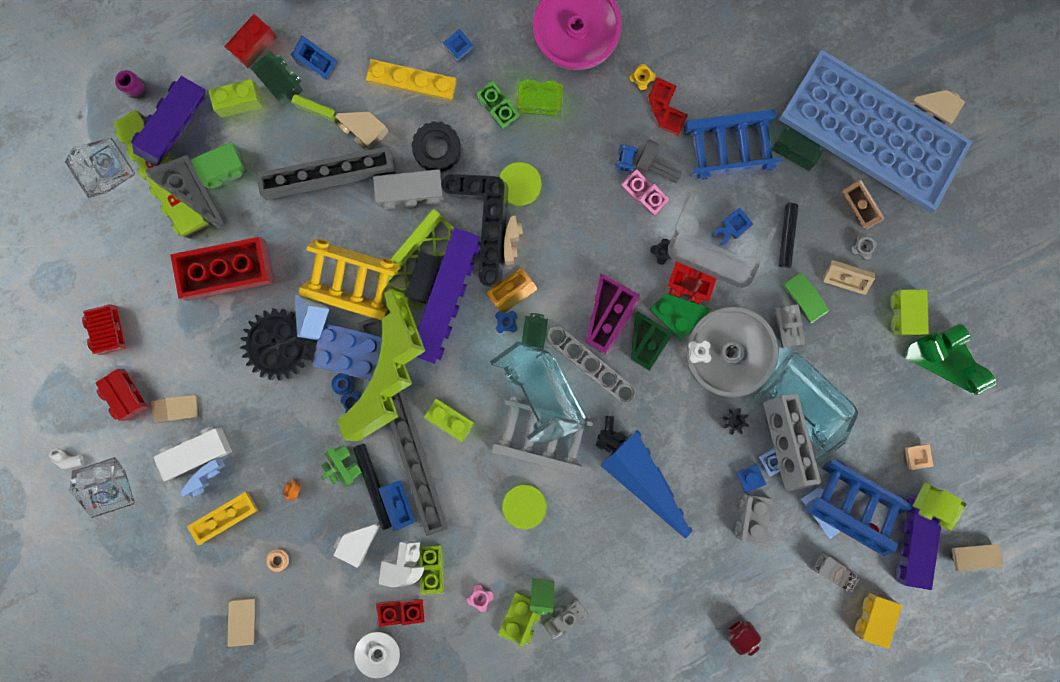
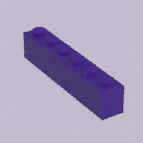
M456 227L453 228L418 328L425 352L418 355L417 358L434 364L437 359L441 360L445 350L441 345L444 338L448 339L452 326H449L451 317L456 318L460 306L456 305L459 296H464L467 284H464L466 275L470 276L474 263H471L473 254L478 255L481 242L478 240L480 236Z

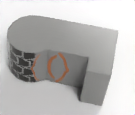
M822 553L812 569L849 593L853 591L860 577L824 553Z

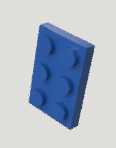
M325 322L321 336L317 340L312 366L371 381L380 355L382 336Z

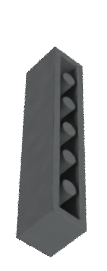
M387 146L256 173L260 195L266 200L373 179V176L396 174L392 152Z

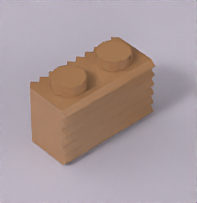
M862 180L857 181L842 191L851 209L854 210L853 213L856 214L858 221L861 222L860 224L863 226V229L868 230L885 220Z

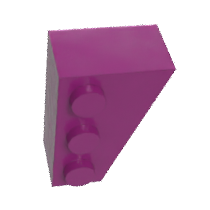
M601 273L586 343L589 347L608 357L641 298L640 294Z

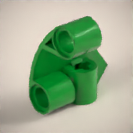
M958 324L942 333L928 334L908 344L904 356L905 359L974 395H978L996 385V380L990 370L976 363L966 345L971 339L970 334L962 324Z

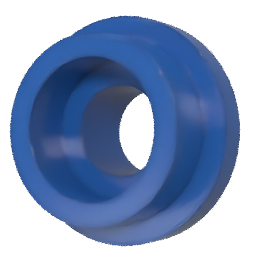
M339 373L332 379V389L339 395H347L354 388V380L350 375ZM341 380L346 381L345 388L339 387V382Z

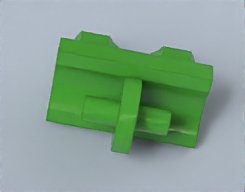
M345 445L335 449L332 447L324 453L333 468L331 469L328 462L321 465L326 472L321 475L322 480L329 477L331 482L335 484L339 481L334 474L336 473L346 488L361 473L356 463L345 468L341 462L350 456Z

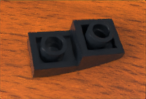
M422 251L419 252L404 297L426 303L441 258Z

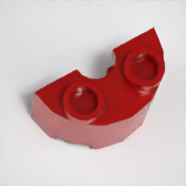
M676 261L667 286L669 288L668 294L676 297L684 295L690 297V302L701 305L702 301H710L718 276Z

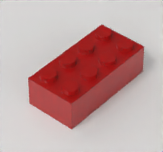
M261 237L170 254L178 299L190 301L274 284L266 240Z

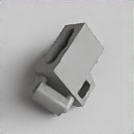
M576 598L574 601L571 600L567 607L563 608L557 605L553 609V613L549 612L548 615L551 618L545 622L544 627L550 636L555 639L562 633L564 635L567 634L589 614ZM559 609L560 613L554 617L552 614ZM552 622H554V623L556 624V626L560 629L559 631L557 630V628L554 626V624H553Z

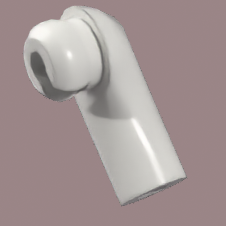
M54 448L49 452L50 460L63 470L84 465V457L82 455L70 457L58 448Z

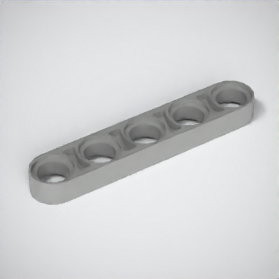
M560 326L549 329L547 340L550 345L619 402L629 403L634 400L636 392L630 383ZM555 330L563 333V340L559 343L553 342L550 338V334ZM572 344H576L580 348V354L577 357H571L567 352L568 347ZM592 358L597 362V368L594 371H588L584 365L587 359ZM611 373L614 376L612 385L607 386L603 384V374ZM622 387H628L631 390V397L627 400H623L619 396V390Z

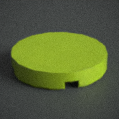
M516 162L506 166L500 173L499 177L508 185V203L517 207L533 203L539 196L542 187L541 177L537 169L532 165ZM498 182V189L500 191L502 185Z
M521 484L513 487L506 493L503 499L502 511L504 518L510 525L517 529L527 530L542 522L546 514L547 504L544 495L538 488L528 484Z

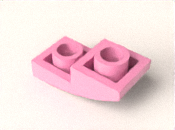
M634 169L620 184L635 201L654 216L670 200L637 169Z

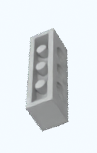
M798 394L782 395L764 402L785 491L803 489L820 484L821 480Z

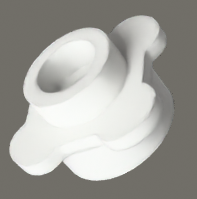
M692 341L689 343V360L692 363L702 361L708 363L711 361L709 342L696 343Z

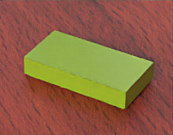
M299 95L293 96L291 102L296 108L334 124L337 123L335 117L337 113L335 110Z

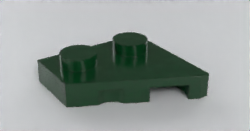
M636 311L631 360L650 372L674 333Z

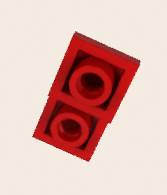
M423 599L376 603L378 627L398 624L403 626L425 622Z

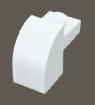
M400 542L397 560L382 561L379 577L380 585L388 587L407 586L414 584L420 579L424 571L423 566L417 565L420 556V542Z

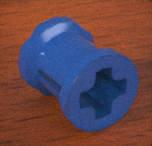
M619 145L618 150L620 152L618 162L615 163V169L633 172L634 167L632 165L638 149L629 145Z

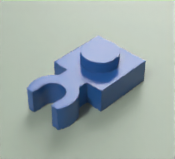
M738 208L721 222L725 228L716 229L712 236L714 237L719 233L722 234L724 240L719 245L723 246L729 241L730 235L736 239L754 224L743 210Z

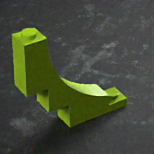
M392 289L384 293L387 301L386 306L391 313L382 318V344L378 363L373 377L360 399L347 413L337 419L340 433L344 440L360 441L397 418L398 414L392 396L412 384L405 364L425 352L404 293Z

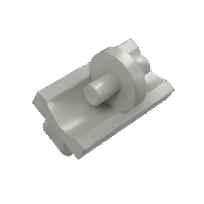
M799 305L775 308L781 347L805 344Z

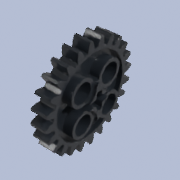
M272 308L271 315L266 310L263 311V318L256 314L257 322L248 321L251 329H243L248 335L247 337L240 338L246 342V345L241 346L240 349L247 351V353L242 355V358L250 359L246 366L254 365L252 372L257 373L261 370L260 377L264 378L268 374L269 380H274L276 375L278 381H282L283 374L287 379H291V372L299 375L298 367L306 368L303 361H311V358L307 356V352H314L313 349L308 348L309 344L314 343V341L308 338L297 337L295 313L291 311L287 315L286 310L281 309L278 314L277 309ZM283 325H287L289 328L288 334L285 336L280 334V328ZM265 332L268 339L264 344H261L259 336ZM294 336L296 337V340L280 344L278 346L279 349L269 348L259 353V349L275 345L276 340L284 342ZM291 345H294L296 348V354L293 357H289L287 354V349ZM273 353L275 361L269 365L266 362V357L268 354Z

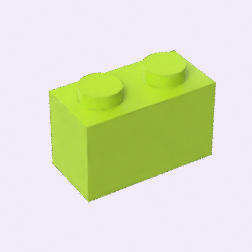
M253 79L208 89L213 111L221 118L263 108L259 86Z
M898 290L893 292L890 305L894 318L891 319V329L894 331V336L928 335L927 290Z
M438 398L434 400L423 417L461 442L464 441L475 424L474 421Z

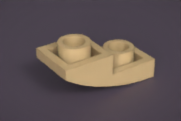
M516 215L511 216L505 233L504 257L506 265L514 264V258L518 257L516 244L511 245V242L519 241V235L523 234L521 221H516Z
M1000 544L952 548L955 571L1004 567Z

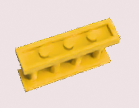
M324 239L313 240L307 246V251L316 254L311 280H307L300 287L299 296L382 320V318L390 313L384 302V293L389 275L394 276L400 268L399 264L394 263L391 259H379L329 244ZM324 256L337 259L331 287L320 282ZM346 262L359 266L353 293L343 291L341 288ZM367 269L380 272L375 299H369L362 295Z

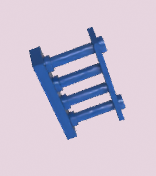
M775 109L686 121L683 126L684 134H691V137H694L698 168L693 169L690 173L691 178L697 177V180H705L711 178L710 175L761 168H763V171L775 170L776 166L782 162V157H772L768 126L776 118ZM749 126L759 128L763 160H750L746 129ZM726 129H735L738 133L741 163L729 164L724 134ZM713 131V134L716 135L720 165L707 167L702 135H704V132Z
M833 459L823 465L822 469L830 473L829 479L821 498L817 497L808 502L805 511L882 556L894 553L898 543L892 541L889 537L897 514L910 510L912 504L905 501L902 496L889 492L846 467L841 461ZM838 479L850 485L840 510L829 502ZM858 490L870 497L861 521L856 520L850 515V510ZM878 502L889 508L880 533L869 525Z

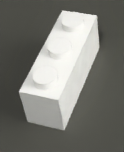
M213 426L201 430V435L195 438L191 435L181 439V444L173 447L169 445L159 450L160 454L153 458L163 481L173 480L214 459L231 453L232 450L222 428L214 429Z

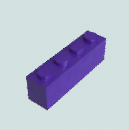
M182 75L177 82L173 81L171 83L168 95L158 101L155 113L148 115L140 133L136 132L131 140L133 153L155 166L160 165L205 100V89Z
M910 493V498L907 499V502L912 504V508L908 510L907 519L903 522L902 526L904 539L899 547L901 559L900 565L896 568L897 582L904 586L932 590L941 526L938 525L940 521L934 517L932 520H929L919 515V510L913 507L918 494Z

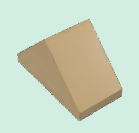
M196 395L151 401L154 423L199 417Z

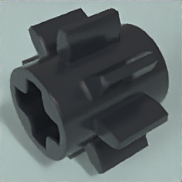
M728 408V415L720 417L725 420V424L721 427L729 428L730 435H733L735 430L739 434H743L742 428L749 427V424L745 423V419L749 415L740 414L741 408H737L735 413ZM731 418H736L739 424L733 426V423L730 422Z

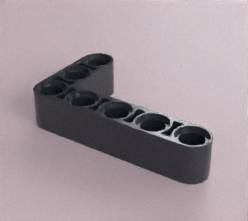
M448 174L441 182L444 192L454 197L484 198L478 277L483 285L495 287L501 283L503 275L508 185L497 176ZM457 180V188L454 191H450L449 184ZM478 181L480 184L479 189L476 192H471V184ZM498 182L501 183V190L498 193H493V185ZM499 205L500 212L492 216L490 212L492 206ZM492 227L498 228V235L495 238H490L489 230ZM495 249L497 256L494 260L490 261L487 254L489 250ZM489 271L495 273V279L491 283H488L486 280V274Z

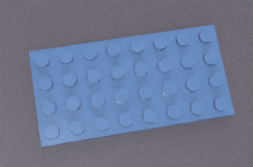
M821 50L779 118L783 123L931 214L938 208L972 144L971 140L824 50Z

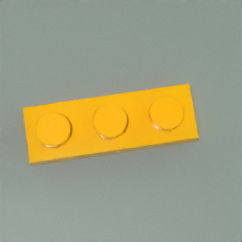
M246 491L188 525L187 528L199 546L257 512L258 508L249 492Z

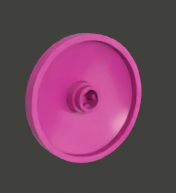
M541 0L533 18L534 39L543 56L554 65L568 70L589 69L605 61L616 48L621 34L620 11L614 0Z

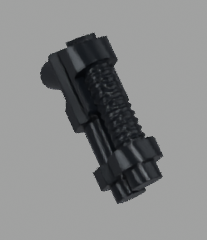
M605 416V429L600 430L595 446L611 454L617 449L619 443L622 444L628 437L625 436L623 431L618 433L613 431L614 416Z

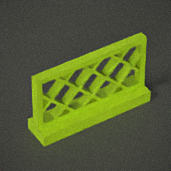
M435 209L428 214L391 258L394 263L400 265V268L404 266V272L397 271L395 275L404 274L405 288H395L391 285L389 281L393 276L389 275L387 282L389 289L400 292L399 290H406L408 285L407 274L413 273V271L406 272V261L409 258H417L418 255L412 254L417 248L419 254L420 245L423 241H433L434 254L430 255L435 257L444 256L445 253H436L435 240H448L449 242L451 237L450 230L453 231L454 227ZM439 222L447 227L448 237L435 238L434 228ZM432 232V238H427L428 235ZM380 272L376 275L377 279H379ZM405 297L408 305L416 311L423 304L418 302L415 305L409 298Z

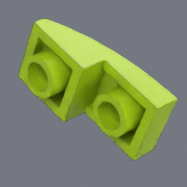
M442 546L419 547V566L424 567L423 574L420 577L421 595L444 594Z

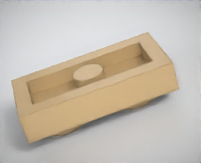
M834 260L831 261L823 276V282L863 295H866L875 279V273Z

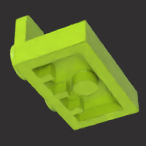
M515 592L498 632L499 636L518 643L521 648L524 647L525 642L530 643L534 631L531 630L534 621L538 623L541 617L540 614L530 610V597Z

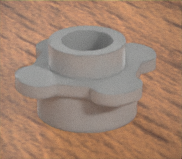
M859 234L856 237V244L851 247V251L853 254H859L865 260H868L872 257V252L877 247V241L866 237L864 234Z

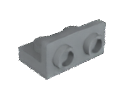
M744 494V498L740 499L738 509L741 512V517L735 526V534L738 535L737 538L739 540L766 544L772 506L771 498Z

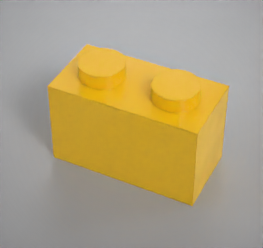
M869 592L868 597L863 601L862 609L864 611L862 617L856 623V636L869 643L889 649L903 605Z

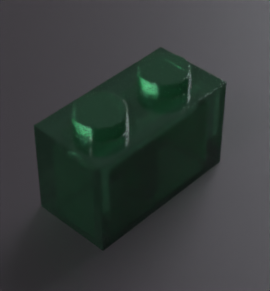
M269 51L250 68L284 107L292 100L294 95H299L303 91L299 85L302 81L294 71L289 73L285 67L288 64L280 55L275 57Z
M787 124L783 127L771 148L772 151L807 171H810L816 165L825 149Z
M531 313L530 316H525L521 342L522 348L544 350L548 319H545L543 314Z

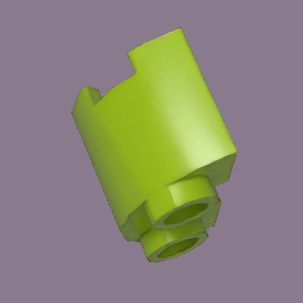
M925 482L913 507L919 510V515L929 520H932L934 517L940 521L939 526L952 531L956 527L967 503L962 502V499Z

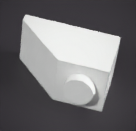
M376 522L347 532L343 537L339 536L333 546L336 549L333 556L358 568L362 564L380 528V523Z

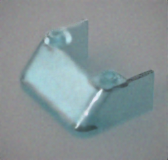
M518 341L490 361L492 366L503 368L507 381L521 386L537 419V422L533 425V432L527 436L528 440L548 443L577 432L587 426V420L556 360L547 350Z
M793 352L775 369L769 381L757 391L753 399L757 402L764 395L768 399H774L782 395L798 394L804 419L813 426L811 438L816 445L822 447L817 458L821 462L847 442L857 419L858 410L803 355Z

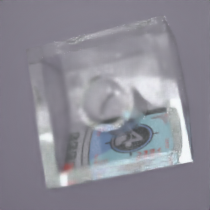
M112 138L72 147L65 160L66 165L88 198L108 193L135 175V172Z
M116 457L72 471L69 491L91 518L135 504L126 471Z

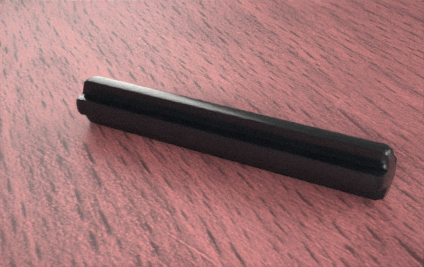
M357 445L353 448L381 529L386 530L391 528L392 525L378 489L380 484L366 445Z

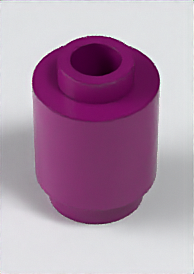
M124 70L116 75L115 84L117 88L128 97L138 98L144 93L145 84L143 80L132 71Z

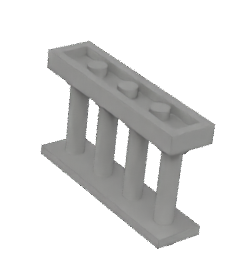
M511 397L510 401L505 400L504 404L510 405L511 408L503 439L499 441V444L494 443L492 453L580 475L582 466L577 464L578 460H576L584 426L592 427L593 422L588 421L589 417L576 414L574 418L524 405L523 399ZM519 409L533 411L524 446H521V449L513 448L511 440ZM541 414L554 417L546 451H543V454L540 455L534 453L533 444ZM563 419L576 423L568 456L565 457L564 461L555 459L556 454H554Z

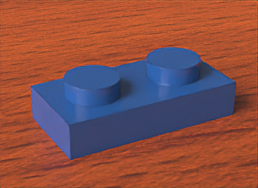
M401 480L378 488L393 531L415 523Z

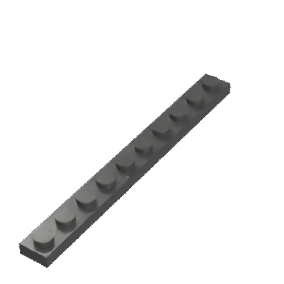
M370 318L358 322L360 331L382 336L381 320ZM403 389L392 396L398 417L392 420L390 425L426 536L447 530L448 525Z

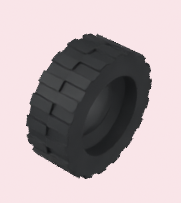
M431 121V123H425L421 128L419 127L413 136L411 144L413 155L419 165L427 171L440 170V172H446L447 169L453 168V165L458 162V158L461 155V143L457 132L450 125H446L441 121ZM432 137H441L446 141L447 151L442 157L434 158L426 152V144Z

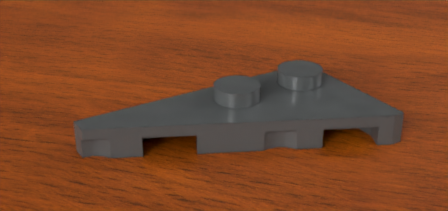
M187 155L146 170V176L217 228L223 226L224 222Z

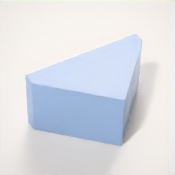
M296 294L297 337L318 340L321 336L329 308L322 302Z

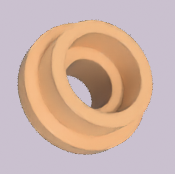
M274 549L267 555L266 564L270 570L280 572L288 566L289 556L282 549ZM276 556L281 557V564L275 562Z

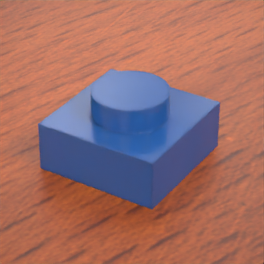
M460 29L443 42L444 47L457 62L474 49V45Z
M753 464L736 472L744 493H749L767 485L758 464Z

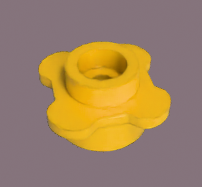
M640 64L636 71L629 76L630 81L635 82L640 90H646L647 85L656 78L655 73L651 72L645 64Z

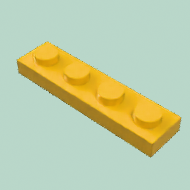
M373 59L370 60L366 77L367 83L452 101L457 81L454 77Z

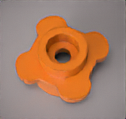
M294 478L291 480V483L287 482L282 495H285L286 502L289 499L295 501L298 496L301 484L296 483Z

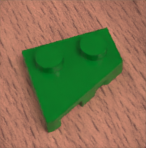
M666 293L649 309L680 341L711 311L709 307Z

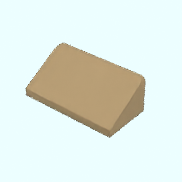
M232 598L228 602L227 647L253 645L255 634V598Z

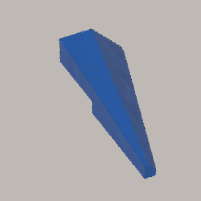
M636 430L600 466L680 535L687 538L693 530L691 527H688L684 520L682 509L677 507L674 501V494L660 468L655 466L650 456L649 448H646L640 438L641 433Z

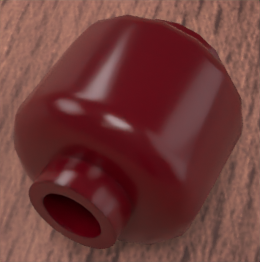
M739 620L728 628L727 640L739 655L748 654L751 656L760 649L758 645L761 642V635L751 622Z

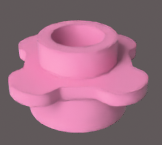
M475 585L473 588L474 592L467 598V603L478 608L480 612H484L487 610L488 602L493 599L494 595L491 591L484 590L481 585Z

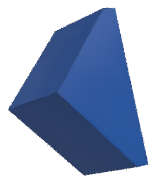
M302 35L291 53L297 65L323 79L328 78L337 60Z

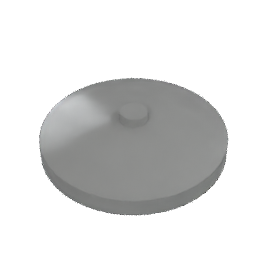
M726 307L709 313L698 322L688 341V345L692 341L696 343L707 341L710 343V362L692 363L689 360L690 349L687 346L688 364L692 374L703 387L725 397L746 396L759 390L769 381L778 363L779 348L775 333L760 315L745 308Z

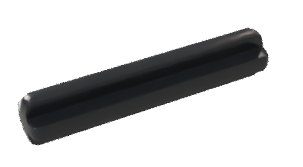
M787 203L785 205L779 267L790 268L792 266L798 204Z

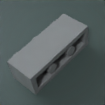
M440 170L373 176L375 202L382 209H394L395 205L404 204V207H415L417 203L426 202V205L439 204V201L444 200Z

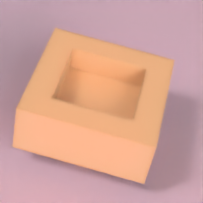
M930 444L904 447L908 470L934 466Z

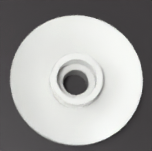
M372 632L365 635L358 642L354 652V659L358 669L364 675L371 678H383L391 674L397 667L400 659V650L397 642L390 635L384 632ZM375 650H381L382 656H376Z

